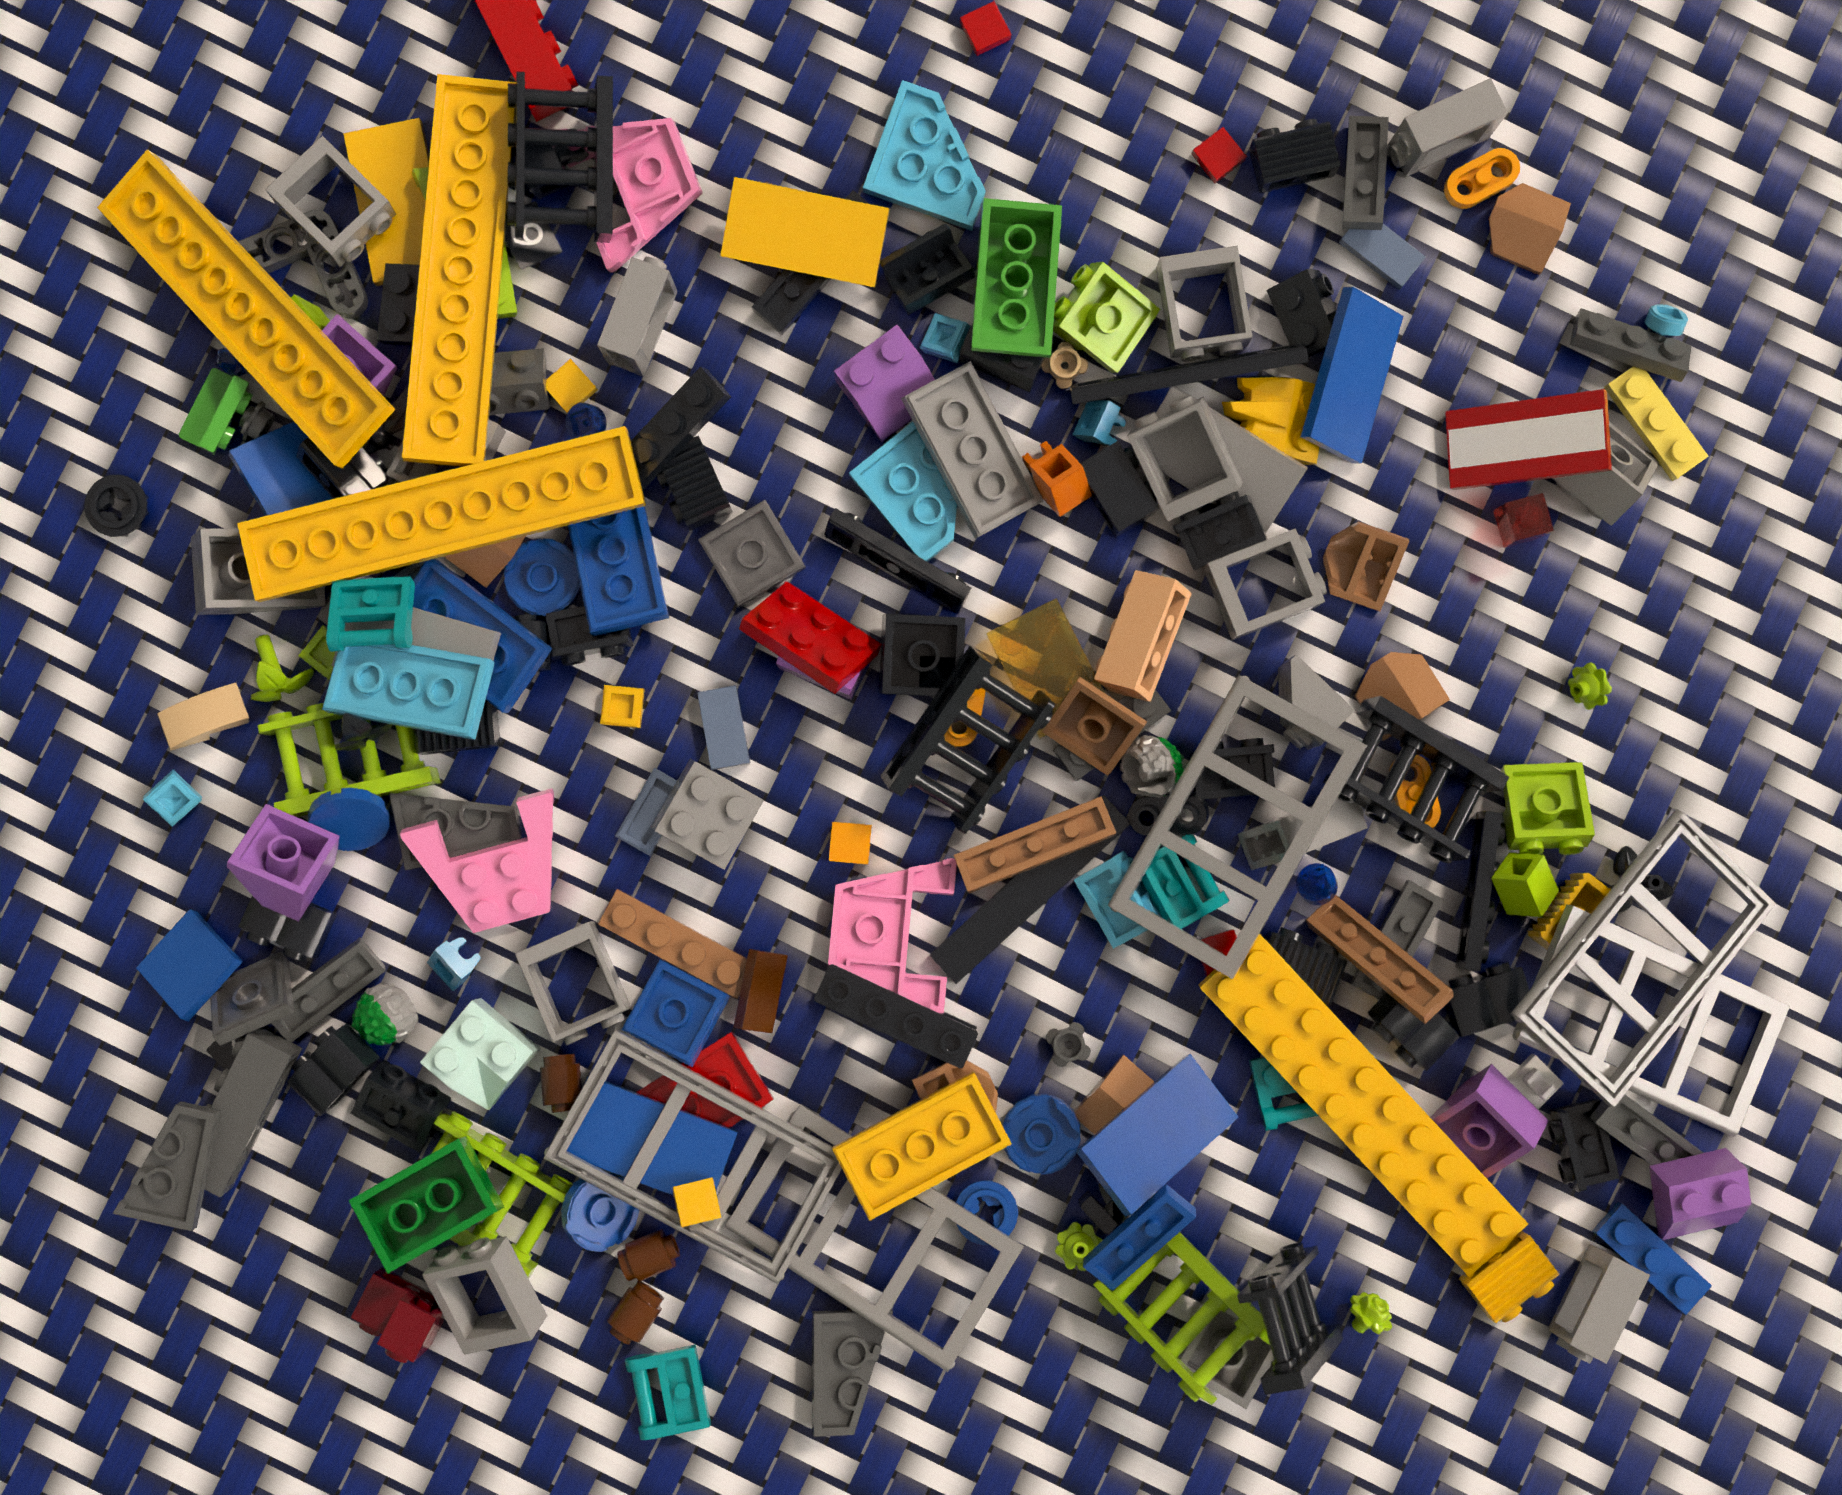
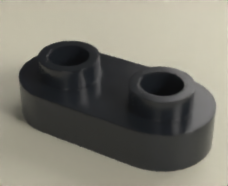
M1191 793L1182 809L1190 810L1193 814V820L1185 821L1179 813L1169 831L1175 835H1191L1200 831L1209 818V808L1206 801L1199 795ZM1165 794L1160 799L1147 796L1138 798L1131 805L1128 813L1131 827L1137 833L1147 836L1170 794ZM1142 811H1150L1154 816V821L1152 823L1145 822L1141 816Z

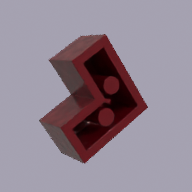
M383 1267L373 1273L351 1316L352 1319L360 1322L359 1328L366 1333L374 1336L381 1335L377 1344L386 1349L385 1354L402 1363H407L408 1360L414 1363L427 1351L445 1320L430 1291L393 1272L387 1274Z

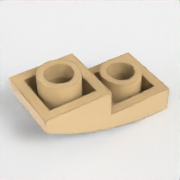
M237 683L207 691L157 713L170 751L210 740V734L249 723V716Z

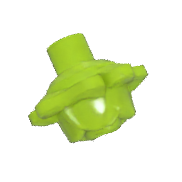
M1592 662L1587 663L1584 667L1573 668V678L1569 679L1568 685L1574 701L1577 704L1583 703L1587 710H1591L1597 705L1603 706L1607 704L1608 699L1606 695L1611 693L1612 687L1606 678V671L1602 668L1597 669Z
M1072 1222L1067 1230L1057 1234V1240L1060 1244L1056 1246L1055 1253L1063 1258L1067 1269H1073L1077 1265L1080 1271H1086L1083 1268V1258L1103 1240L1095 1235L1091 1224H1085L1081 1228L1078 1222Z
M1362 1292L1358 1296H1351L1350 1302L1352 1306L1350 1311L1356 1316L1352 1321V1327L1358 1333H1364L1368 1328L1376 1334H1380L1383 1330L1390 1331L1392 1329L1390 1322L1392 1316L1386 1300L1381 1299L1375 1293L1368 1294Z

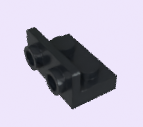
M383 1060L366 1078L350 1114L420 1153L427 1144L435 1127V1120L448 1107L451 1097L441 1092L434 1085L427 1084L407 1073L402 1067Z

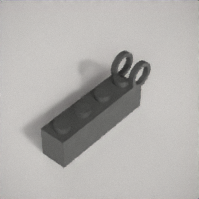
M262 1027L239 1037L231 1053L236 1058L230 1070L225 1069L219 1076L214 1086V1090L218 1094L213 1104L205 1106L221 1110L205 1186L206 1191L218 1197L223 1196L233 1188L292 1070L291 1066L296 1062L302 1050L301 1047Z

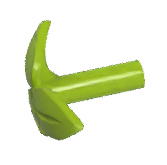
M261 635L254 640L261 659L257 665L256 682L259 689L263 691L251 694V700L262 702L281 700L282 692L293 694L310 681L314 674L313 668L305 670L293 678L285 676L281 670L269 635Z

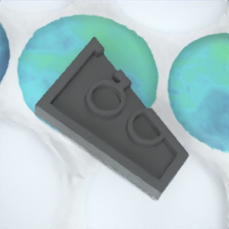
M389 793L405 870L422 868V865L401 839V830L437 820L450 858L523 838L517 807Z
M182 1101L176 1104L151 1146L152 1150L142 1167L136 1172L131 1181L130 1188L124 1198L118 1203L113 1214L193 1231L197 1228L221 1110Z
M853 1310L812 1311V1434L814 1437L854 1435L869 1389L868 1384L872 1371L882 1349L881 1343L885 1331Z

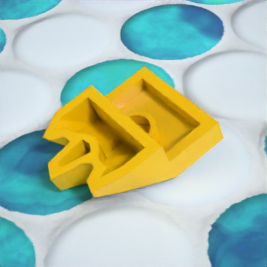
M1287 377L1237 378V386L1244 393V399L1241 401L1222 402L1224 415L1241 422V427L1298 462L1308 466L1317 464L1319 446L1301 438L1315 384Z

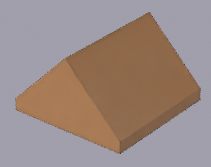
M1079 677L1042 733L1108 776L1147 721Z

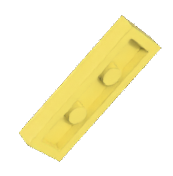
M1633 366L1604 386V389L1672 481L1678 479L1709 457L1646 370Z

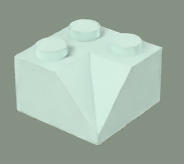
M479 998L472 1000L420 1063L449 1088L490 1110L541 1048L487 1002Z

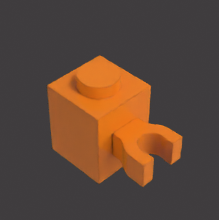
M1045 441L1040 444L1044 456L1039 459H1033L1029 453H1026L1022 456L1026 468L1032 473L1036 487L1044 501L1061 517L1090 498L1092 494L1084 467L1062 444L1052 449L1050 444Z

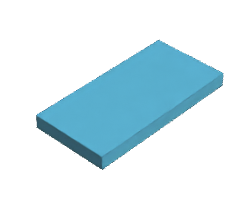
M395 645L346 647L344 651L337 652L322 710L338 715L349 713L365 720L475 740L495 662L488 658L414 645L410 648L399 649Z

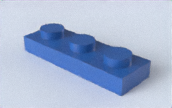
M1165 1184L1083 1258V1268L1112 1291L1115 1290L1196 1218V1208Z
M1617 1202L1592 1230L1596 1236L1626 1263L1649 1274L1650 1277L1647 1282L1684 1315H1687L1712 1287L1707 1280L1620 1202Z

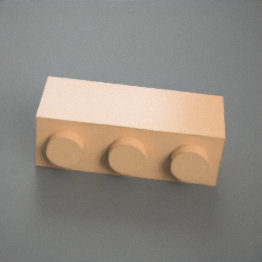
M1135 570L1131 582L1124 591V601L1118 617L1111 625L1110 638L1105 651L1098 659L1094 680L1110 692L1151 702L1192 593L1176 579Z

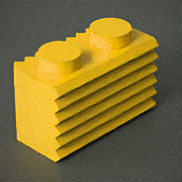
M1590 873L1569 874L1570 880H1565L1566 886H1560L1561 892H1558L1556 899L1552 901V905L1548 907L1541 918H1537L1538 924H1532L1533 930L1528 931V936L1548 950L1566 904L1592 913L1611 889Z
M1521 1231L1470 1277L1465 1273L1460 1276L1459 1280L1486 1316L1494 1323H1497L1500 1320L1508 1322L1518 1316L1523 1309L1521 1304L1532 1295L1534 1298H1539L1548 1293L1554 1286L1552 1280L1560 1274L1535 1243L1534 1239Z

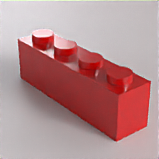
M475 0L515 81L516 73L520 71L525 72V88L573 91V88L579 86L569 65L561 67L555 56L561 53V50L551 30L544 33L538 21L544 19V16L536 0ZM528 105L536 122L567 108Z

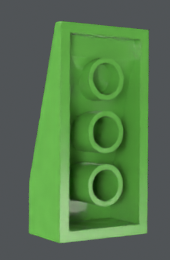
M983 199L977 253L971 351L1051 357L1062 205Z

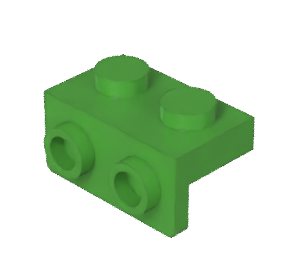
M212 368L179 432V437L215 455L218 447L226 450L235 432V429L229 427L236 412L241 415L244 414L253 394L247 392L249 382L236 375L232 377L216 368Z

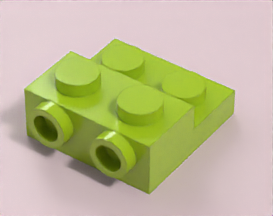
M1104 262L1091 263L1089 266L1084 264L1072 277L1071 283L1075 287L1068 298L1063 296L1055 303L1053 331L1070 343L1076 350L1085 351L1111 373H1118L1161 309Z
M1582 762L1503 765L1501 772L1509 776L1503 789L1506 805L1503 812V820L1506 828L1508 850H1519V853L1542 854L1544 849L1559 848V853L1562 855H1574L1582 852L1584 847H1588L1595 836Z

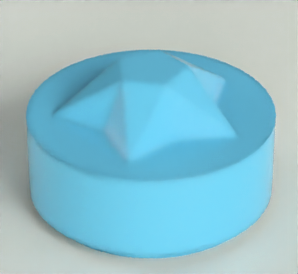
M1663 304L1651 306L1645 319V324L1655 331L1656 334L1662 336L1682 335L1688 322V317L1683 311Z

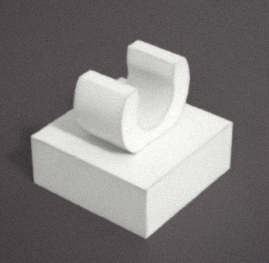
M1531 1054L1507 1078L1537 1109L1564 1084L1534 1054Z

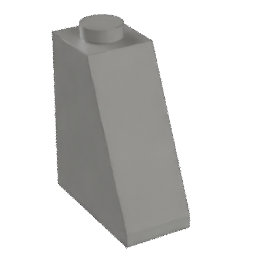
M1337 798L1307 852L1367 829L1362 806L1355 802L1347 803ZM1288 814L1238 833L1251 870L1281 862L1303 821Z

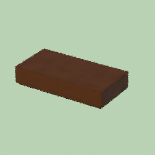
M749 949L733 1027L742 1030L773 1033L788 955Z

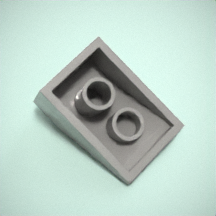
M199 529L191 536L196 615L244 614L325 607V586L263 602L255 601L238 529Z

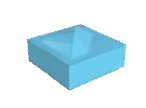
M935 313L920 345V349L925 354L957 363L961 347L971 326L967 322Z
M172 770L143 796V800L173 827L202 801V796L177 772Z

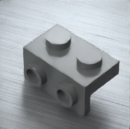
M544 348L494 353L489 415L549 409L550 401L546 389V356Z

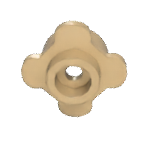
M1062 342L1050 358L1044 359L1041 368L1045 373H1050L1056 379V385L1059 388L1067 389L1072 385V380L1077 375L1086 373L1088 362L1086 359L1080 358L1070 343ZM1063 362H1066L1068 364L1067 369H1063L1061 367V364Z

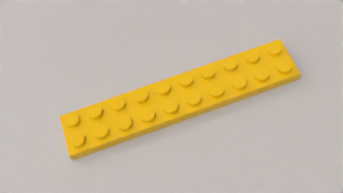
M437 74L402 459L406 462L463 467L485 461L509 193L507 168L508 162H511L512 147H508L507 140L508 123H515V108H508V83L515 84L516 82Z
M146 150L97 207L335 466L343 468L396 410L156 154Z
M623 426L240 522L237 525L255 601L263 602L331 585L335 581L355 579L646 506L628 429Z
M1261 934L1257 937L1234 979L1215 969L1198 984L1200 989L1468 1277L1528 1225L1527 1221Z

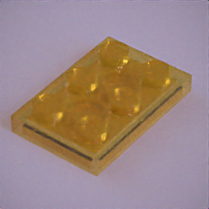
M1057 598L986 633L1013 689L1029 700L1034 697L1038 690L1044 692L1055 703L1052 716L1079 677L1105 693L1101 684L1094 680L1095 672ZM1044 728L1039 729L1036 733L1039 739L1047 736L1042 733Z

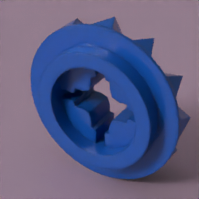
M991 1180L971 1183L960 1192L956 1203L973 1214L979 1211L978 1197H981L988 1206L1002 1204L1001 1207L997 1208V1211L992 1213V1222L998 1230L1008 1236L1011 1234L1017 1223L1018 1207L1014 1196L1004 1185ZM956 1224L962 1235L971 1242L980 1245H989L988 1243L981 1240L974 1234L970 1233L960 1225Z

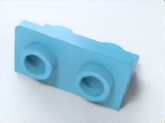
M1124 851L1074 879L1113 949L1148 930L1121 913L1112 911L1108 906L1109 901L1133 861L1131 857L1128 858ZM1141 880L1131 900L1161 917Z

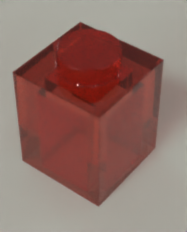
M1543 493L1506 502L1493 511L1504 548L1542 538L1554 531Z

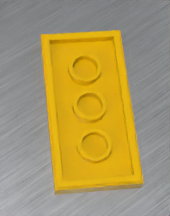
M420 118L343 133L349 162L390 202L396 213L392 218L391 225L385 232L380 235H374L365 243L373 283L376 286L383 285L385 263L420 265L426 201L420 188L417 187L412 170L429 167L430 159L423 123ZM354 184L359 214H361L373 202Z
M734 177L720 256L875 287L890 208Z
M973 1071L833 1146L832 1150L870 1221L1012 1143Z

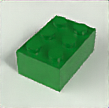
M467 1136L458 1138L348 1200L387 1274L504 1208Z

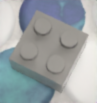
M690 758L651 828L725 870L764 800Z
M1210 1288L1208 1289L1206 1295L1204 1296V1298H1203L1201 1304L1199 1305L1197 1311H1198V1310L1202 1307V1305L1209 1299V1298L1207 1297V1294L1211 1291ZM1230 1308L1225 1313L1221 1310L1178 1356L1180 1360L1194 1373L1237 1327L1234 1323L1239 1317ZM1258 1336L1253 1341L1248 1339L1206 1386L1247 1409L1261 1384L1260 1378L1269 1369L1271 1362L1274 1361L1270 1345Z

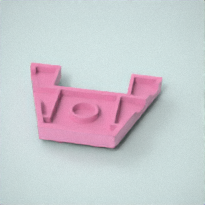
M672 118L626 122L621 126H613V177L631 221L613 229L610 243L596 242L606 269L610 273L617 271L703 193L677 126ZM586 127V129L577 130V131H587L588 127ZM570 147V150L575 151L581 147ZM588 152L589 156L581 162L593 158L594 152ZM573 162L567 166L570 168L581 162Z
M552 788L517 798L516 803L527 837L450 858L437 820L401 830L400 836L403 842L473 933L550 912L554 804Z
M955 858L835 885L828 966L831 964L839 966L943 1014L947 977L909 974L905 971L912 893L919 892L953 896L957 866Z

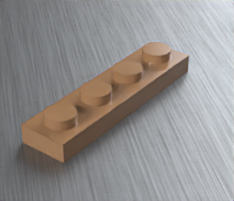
M1101 796L954 855L968 893H972L1117 834Z
M620 889L615 891L598 923L600 926L736 999L739 998L747 961L746 957Z
M1333 894L1306 919L1307 925L1330 946L1335 947L1342 956L1424 1024L1454 997L1450 987L1337 895Z

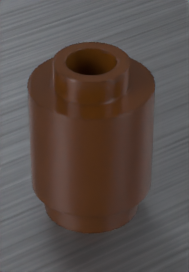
M575 1054L543 1057L544 1067L540 1068L543 1106L551 1105L552 1113L570 1111L582 1090L580 1063L576 1064Z
M660 1229L626 1243L625 1249L618 1251L617 1256L625 1278L628 1281L634 1279L642 1281L676 1267L675 1258L680 1256V1250L673 1234L666 1235Z
M637 1281L633 1288L628 1287L607 1319V1322L612 1326L609 1332L616 1339L627 1345L632 1340L641 1342L661 1312L660 1304L664 1297L646 1283Z

